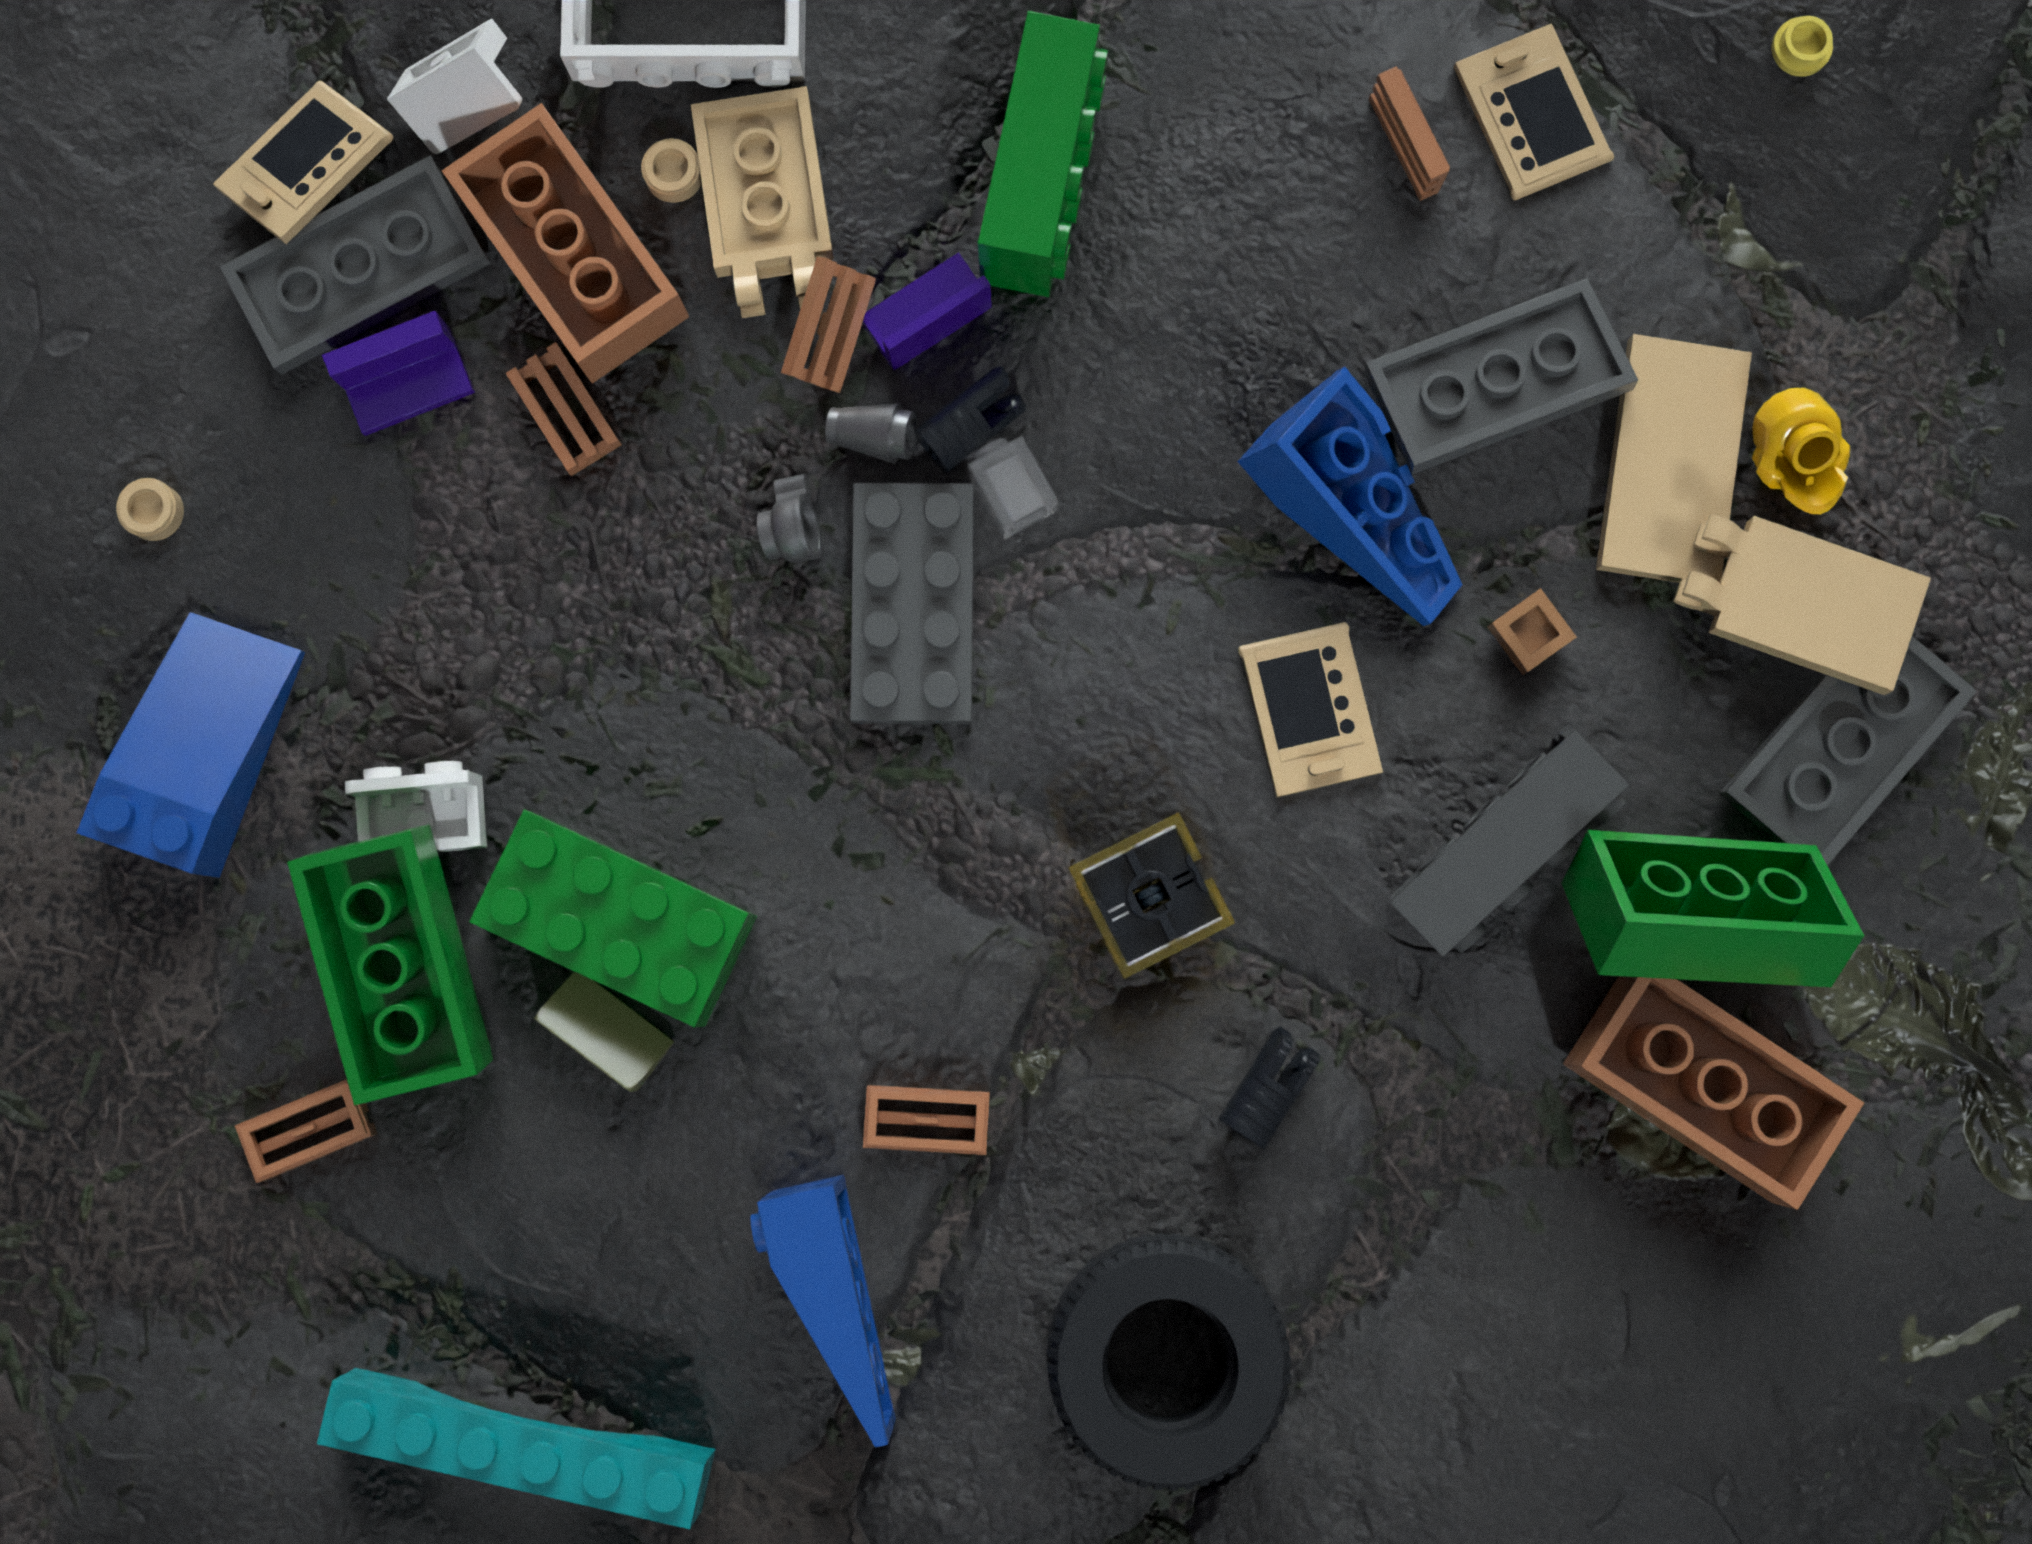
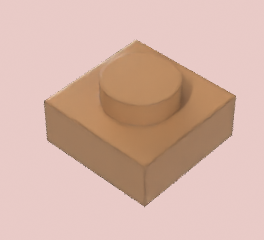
M1541 588L1487 626L1522 675L1577 638Z

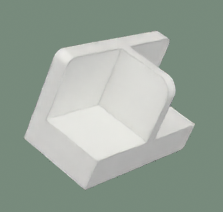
M492 18L405 69L387 98L434 154L441 153L516 111L522 103L520 94L494 63L507 37Z

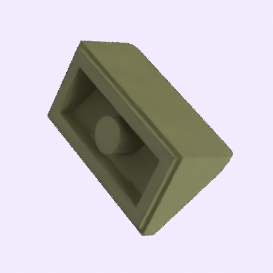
M574 972L534 1016L538 1023L629 1092L638 1091L675 1043L672 1038L601 984L577 972Z

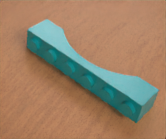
M354 1368L332 1380L317 1440V1445L685 1529H691L702 1511L716 1450L655 1435L595 1431L523 1418L456 1399L413 1380L360 1368Z

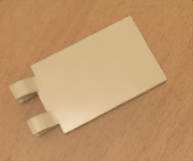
M807 86L691 104L713 266L717 278L733 275L737 305L740 306L742 318L766 315L760 279L793 274L796 296L799 298L801 309L816 258L834 259Z
M1710 515L1706 524H1700L1693 547L1710 554L1728 558L1719 583L1711 576L1690 571L1687 579H1681L1673 602L1686 608L1713 615L1714 618L1708 633L1882 695L1894 691L1931 580L1930 577L1757 516H1753L1746 522L1744 530L1733 521L1716 515Z

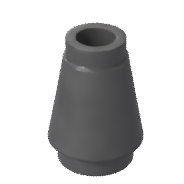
M900 403L843 408L832 407L826 420V440L828 443L838 444L841 447L894 464L898 458L910 459L912 457L917 441L914 430L918 428V420L914 411L904 410Z

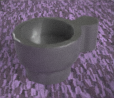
M804 473L774 480L776 503L772 510L759 513L757 516L758 537L764 554L769 560L783 557L785 560L794 563L819 559L822 554V538L818 518L811 503L812 490L807 474Z

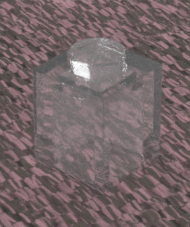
M1022 436L1009 443L1005 438H999L983 446L974 454L976 461L968 464L970 480L1004 540L1056 512L1057 498Z

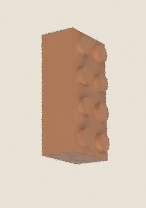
M542 103L442 170L445 177L592 384L689 318L674 287Z
M1619 976L1563 1063L1564 1066L1771 1203L1796 1210L1799 1209L1864 1105L1863 1101L1677 979Z

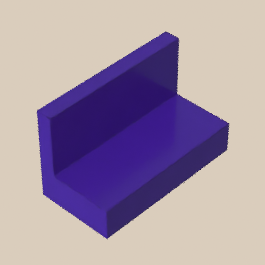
M958 252L865 313L862 325L894 371L992 308L991 284L984 275L977 279Z
M436 311L322 355L330 377L346 391L357 423L364 436L475 393L452 331Z

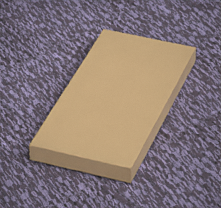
M1633 334L1627 342L1626 356L1638 378V382L1634 390L1620 395L1596 570L1680 583L1682 578L1687 579L1690 571H1696L1711 576L1720 583L1725 557L1693 547V543L1700 524H1706L1710 515L1730 520L1752 352Z

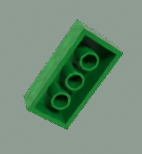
M1028 11L978 239L980 277L984 275L991 286L1050 297L1053 278L1061 280L1065 278L1071 248L1069 240L1072 223L1076 224L1083 191L1081 184L1084 167L1088 168L1095 134L1093 127L1096 111L1100 112L1106 84L1105 70L1109 50L1098 48L1099 24Z
M524 809L469 922L692 1027H705L757 916L548 818Z
M430 824L310 853L287 861L354 1106L475 1076L494 1060Z
M1587 830L1561 882L1598 975L1831 988L1865 936L1817 845Z

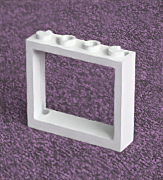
M562 0L560 57L572 81H579L590 87H607L612 85L613 81H638L644 86L656 88L669 86L672 84V81H696L700 85L713 88L725 87L731 81H755L757 84L765 87H783L789 84L790 81H805L806 0H785L784 45H591L592 0Z

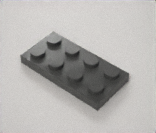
M430 155L316 215L287 244L275 237L220 266V269L272 367L283 375L491 264L438 165Z
M1588 278L1368 361L1364 370L1368 383L1412 475L1632 391L1638 382V378Z
M973 483L853 484L850 721L852 724H972Z
M1912 636L1893 692L1882 695L1822 674L1719 794L1774 842L1817 845L1828 866L1974 696L1977 690Z

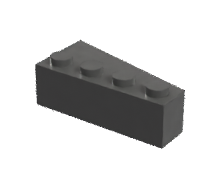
M1568 724L1552 738L1557 746L1548 755L1543 752L1535 759H1530L1513 776V780L1507 786L1510 790L1502 798L1496 795L1490 801H1487L1463 826L1462 829L1465 832L1458 839L1451 837L1391 894L1390 903L1442 956L1447 954L1453 947L1462 953L1472 946L1487 930V927L1481 922L1499 905L1505 911L1514 907L1533 888V885L1527 880L1545 862L1552 869L1558 866L1579 846L1580 843L1574 836L1591 820L1598 826L1602 825L1625 804L1626 799L1620 793L1630 784Z

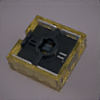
M1179 812L1068 867L1067 871L1122 979L1235 924L1213 878L1211 877L1203 881L1195 865V862L1199 861L1202 857Z

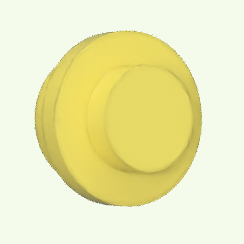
M1814 16L1792 18L1786 21L1775 33L1771 45L1772 56L1776 64L1790 75L1799 77L1813 75L1825 66L1832 55V32L1829 26L1820 18Z

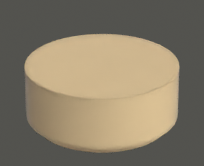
M674 138L663 139L654 143L644 154L641 164L642 175L647 187L658 199L670 203L682 202L692 197L700 188L702 181L698 155L694 148L685 141Z
M141 478L131 482L122 490L117 500L116 512L119 522L128 532L144 540L158 541L171 536L179 528L184 516V505L180 495L172 487L157 479Z

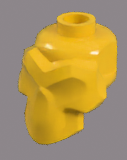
M1789 388L1775 394L1761 406L1754 417L1752 428L1753 442L1756 448L1752 459L1757 467L1756 473L1770 489H1782L1785 498L1799 509L1810 514L1821 515L1829 511L1837 503L1848 480L1844 471L1849 462L1851 448L1842 437L1840 418L1819 393L1807 388Z

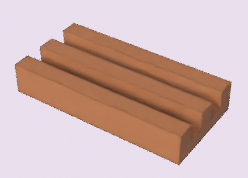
M1396 66L1378 74L1376 78L1377 83L1374 84L1372 89L1374 93L1370 94L1369 101L1421 201L1439 192L1449 173L1450 166L1401 69H1398Z
M817 257L781 373L840 393L876 278L859 273L850 267L839 265L830 259ZM832 277L837 278V280L835 283V287L830 299L827 312H824L822 314L820 324L817 330V335L819 336L813 353V357L809 369H805L804 366L821 316V312L826 300Z
M555 342L546 348L547 353L539 358L535 354L526 360V366L519 370L514 367L506 372V375L563 466L573 476L622 444L562 349ZM554 366H558L604 439L596 445H593L547 371ZM538 379L583 453L575 458L573 457L527 383L531 380Z
M347 1079L235 1125L256 1183L264 1182L378 1134L374 1123H369L366 1112L369 1111L367 1104L363 1103L354 1106ZM341 1096L343 1097L346 1107L260 1143L257 1142L255 1132ZM351 1119L354 1126L353 1130L266 1165L263 1155Z
M867 1085L863 1148L986 1155L990 1092ZM879 1099L973 1104L977 1106L976 1116L886 1111L878 1110ZM877 1123L975 1129V1139L958 1140L877 1135Z

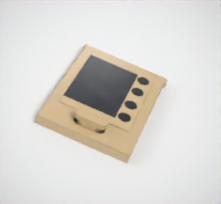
M1552 23L1455 62L1453 68L1513 200H1518L1614 160V154L1606 142ZM1496 62L1498 65L1503 66V68H1497L1494 63Z
M317 81L213 185L283 243L287 244L366 165L392 142L393 135L326 83Z
M1347 622L1238 647L1239 656L1243 660L1276 798L1383 773L1349 637V625Z

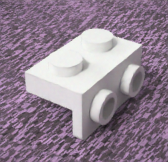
M462 762L426 763L424 764L425 774L402 776L400 767L368 768L363 770L364 779L345 781V794L354 796L356 801L358 841L430 824L437 852L487 848L482 776L469 770H463Z

